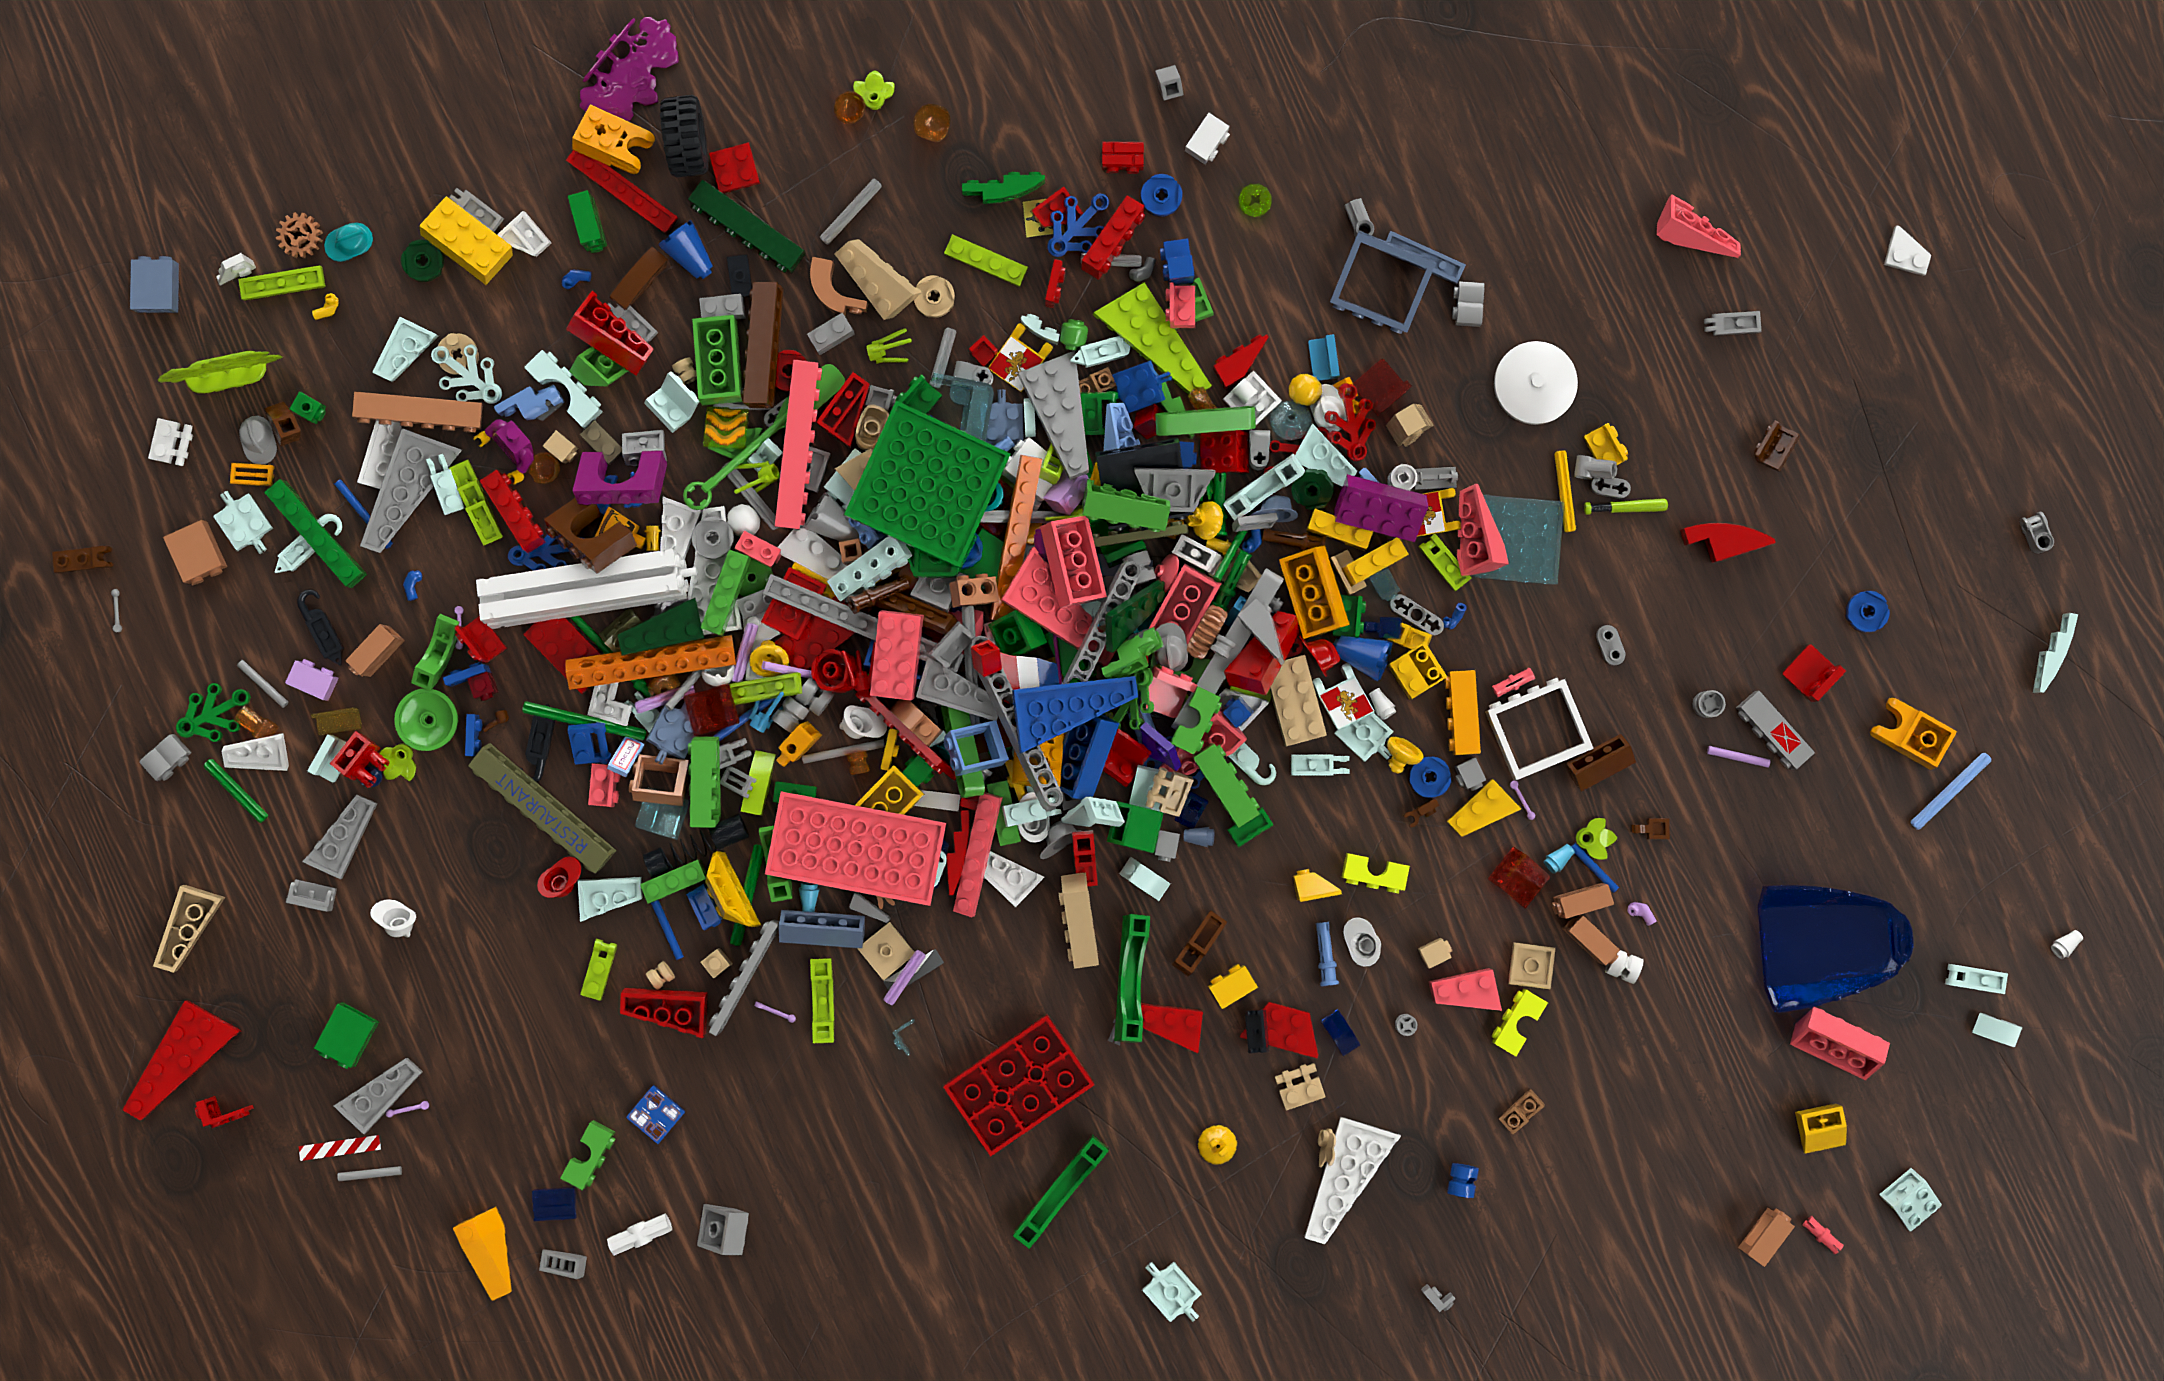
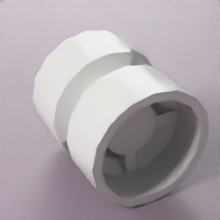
M1407 464L1396 466L1388 476V485L1409 491L1417 482L1416 470Z
M1620 950L1617 953L1619 957L1611 965L1609 963L1606 965L1605 973L1614 977L1621 976L1622 980L1634 984L1642 970L1643 959L1634 955L1628 957L1626 952Z

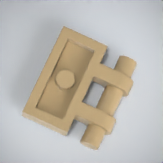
M1160 767L1158 774H1155L1153 778L1154 784L1152 789L1148 791L1146 796L1148 799L1145 805L1153 808L1155 802L1160 803V812L1179 817L1194 779L1192 776L1174 771L1171 778H1167L1165 776L1168 770ZM1162 785L1167 787L1164 795L1159 794Z
M1304 1064L1299 1069L1290 1072L1286 1070L1281 1075L1275 1076L1277 1085L1285 1082L1287 1086L1279 1090L1286 1111L1325 1098L1319 1077L1311 1079L1309 1075L1317 1071L1315 1064L1308 1066ZM1303 1076L1304 1082L1292 1084V1079Z

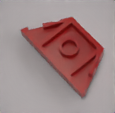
M1268 1002L1262 1010L1266 1009L1269 1045L1318 1058L1310 1013ZM1246 1029L1242 1031L1240 1038L1247 1039Z

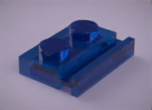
M575 1187L532 1190L534 1221L577 1218Z

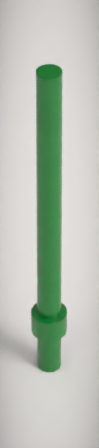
M580 616L569 617L604 654L614 653ZM644 679L631 680L634 684L633 687L638 692H642L646 698L655 696L647 687L648 684Z

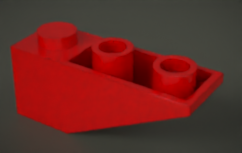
M1260 334L1251 339V344L1244 347L1241 345L1233 350L1234 354L1226 357L1224 355L1215 360L1216 364L1213 365V370L1225 390L1243 380L1267 342L1268 335L1262 337Z

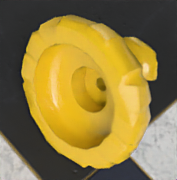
M1206 501L1196 507L1193 515L1187 516L1185 521L1189 526L1193 527L1197 536L1203 540H1210L1221 530L1223 524L1222 509L1217 503Z
M765 640L751 653L749 664L752 671L757 675L772 677L778 676L781 673L762 669L763 661L788 666L789 658L782 647L775 645L771 640Z
M1390 737L1388 739L1387 747L1392 755L1388 762L1392 772L1402 773L1403 767L1406 764L1415 765L1423 760L1422 751L1408 740L1399 737Z
M1213 1125L1206 1128L1198 1139L1199 1154L1205 1161L1217 1165L1229 1161L1237 1150L1235 1135L1230 1129L1221 1125Z

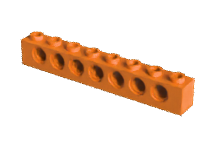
M732 635L695 640L624 656L621 655V652L568 659L566 660V676L569 690L736 665Z

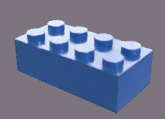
M1102 714L1066 732L1063 741L1061 784L1059 787L1062 792L1072 798L1081 800L1094 796L1119 726L1118 722Z

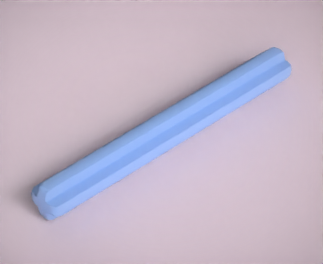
M1986 753L1979 755L1911 820L1912 826L1918 830L1921 829L1991 762L1990 756Z

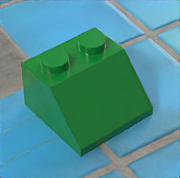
M1017 610L988 624L1001 653L1022 656L1048 643L1040 625Z

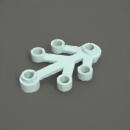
M469 344L464 348L468 369L452 358L446 347L437 346L433 349L431 357L436 363H446L462 376L460 378H450L448 376L441 378L439 386L442 389L447 390L450 387L474 385L479 389L478 391L471 392L465 389L459 390L456 393L457 401L483 399L489 404H494L501 399L502 390L494 383L493 359L486 357L481 361L480 365L484 370L485 382L479 379L475 357L477 347L475 345ZM467 348H473L474 354H468ZM439 350L445 353L443 358L438 356ZM484 361H489L491 366L489 368L485 367ZM444 379L448 380L449 386H444L442 381ZM490 389L494 390L495 396H490L488 391ZM461 392L465 393L466 399H461L459 394Z

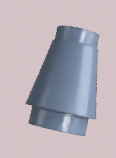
M1209 827L1185 829L1184 842L1208 847V845L1213 846L1214 829Z

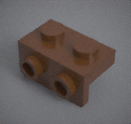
M1775 420L1766 429L1765 438L1762 443H1758L1754 453L1757 462L1780 472L1798 442L1800 435L1781 426Z

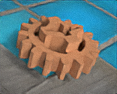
M296 212L293 213V218H290L288 215L285 216L287 221L279 222L282 225V229H276L280 233L276 240L281 241L278 246L281 249H285L284 252L286 254L292 253L294 258H297L298 254L305 258L306 253L312 256L313 248L319 250V247L316 245L317 242L323 241L318 237V235L323 234L321 230L317 229L320 224L314 222V218L311 216L307 218L305 213H302L300 217ZM307 224L310 226L312 234L308 232ZM301 233L305 235V236H302V237L299 236L298 238H296V237L294 236V235H297V234L300 235ZM287 237H289V238L291 239V243H290V244H291L292 246L289 245V243H288V241H287Z

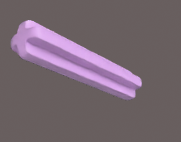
M754 623L746 624L736 658V665H734V676L732 679L734 682L743 681L758 630V625Z
M693 685L681 699L695 694ZM680 687L635 702L634 706L637 713L663 706Z
M919 950L914 952L884 997L886 1003L893 1005L924 960L926 955Z

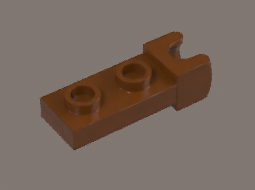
M96 546L52 552L54 573L111 568L114 564L104 561L103 557L104 554L112 552V548L110 546Z

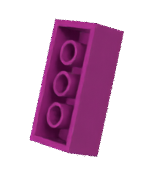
M1347 474L1334 509L1335 522L1415 542L1428 509L1427 495Z

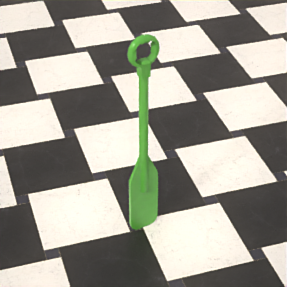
M826 364L821 367V381H816V389H820L819 400L814 401L813 409L818 410L831 399L845 383L844 376L834 365ZM789 396L783 402L774 424L716 475L705 483L697 481L687 485L684 489L683 499L689 508L694 510L706 508L712 499L711 490L757 450L766 439L770 438L778 430L786 428ZM699 485L702 486L701 489L705 493H708V498L700 502L701 506H694L691 498L687 499L688 492L691 493L695 486Z

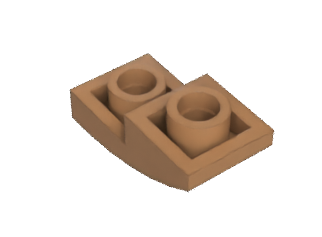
M1108 367L1079 381L1080 397L1081 393L1107 392L1116 387Z
M1530 1089L1499 1120L1512 1134H1515L1545 1104Z

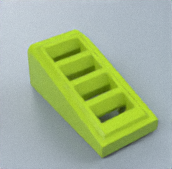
M1050 444L1041 464L1039 478L1055 485L1060 479L1064 468L1059 459L1051 456V454L1055 456L1057 454L1052 444Z

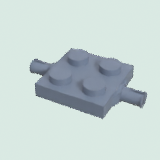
M1000 389L997 390L998 402L981 404L982 441L995 446L1007 435L1016 445L1020 439L1023 441V404L1006 402V390L1002 389L1001 398Z
M685 699L681 709L673 708L671 711L664 704L646 739V741L652 743L660 750L655 759L656 763L659 762L658 764L663 765L667 755L685 759L688 753V743H691V740L696 737L702 725L701 722L688 714L693 705L692 701L689 702L690 700Z

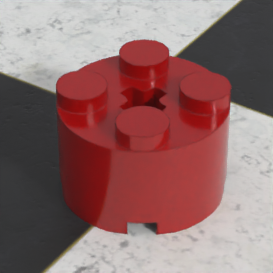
M827 649L814 659L811 675L819 688L836 693H844L854 689L851 686L842 651ZM846 652L855 677V673L858 672L857 659Z

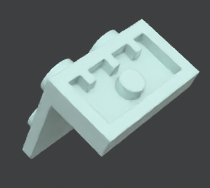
M669 372L661 388L648 397L644 404L673 433L691 419L699 400L696 394L690 391L678 376Z
M1093 797L1082 799L1080 804L1070 809L1061 818L1063 823L1091 827L1095 823L1120 827L1125 823L1116 801Z
M1912 1168L1879 1194L1895 1210L1909 1231L1919 1226L1942 1205L1926 1180Z

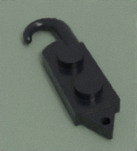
M304 590L298 596L297 605L306 621L305 623L324 659L328 658L342 666L344 647L329 618L323 610L313 609L309 611L305 603V598L308 595H314L317 599H320V595L315 590Z
M534 715L525 755L531 764L536 765L535 774L532 779L535 782H539L543 776L546 759L548 758L556 720Z

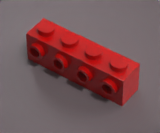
M1128 195L1125 197L1083 257V271L1098 280L1103 274L1108 272L1113 259L1120 255L1124 243L1131 239L1136 226L1143 222L1145 218L1143 204Z
M495 470L480 480L523 550L530 553L546 543L542 536L544 534L543 530L537 523L534 524L532 521L533 515L531 511L520 502L523 499L518 491L513 490L510 486L512 481L506 473L502 474L500 471Z

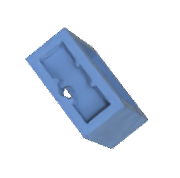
M996 720L951 730L944 736V747L949 752L951 758L950 765L952 770H955L956 776L1002 766L1009 760ZM984 733L992 760L965 766L956 739Z

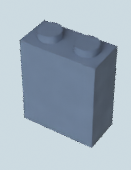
M140 256L138 260H131L130 309L137 313H178L179 263L166 256L159 257V260H151V257Z

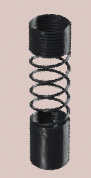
M736 814L726 820L724 819L718 822L716 827H708L715 850L711 848L700 830L705 855L700 851L690 834L695 859L690 855L682 839H680L685 863L681 861L672 843H670L675 868L668 861L661 847L643 854L649 874L652 878H656L666 872H670V867L676 869V857L683 865H686V853L692 860L696 861V848L705 857L707 855L706 844L711 851L716 852L717 849L720 851L749 838L748 830L741 815Z

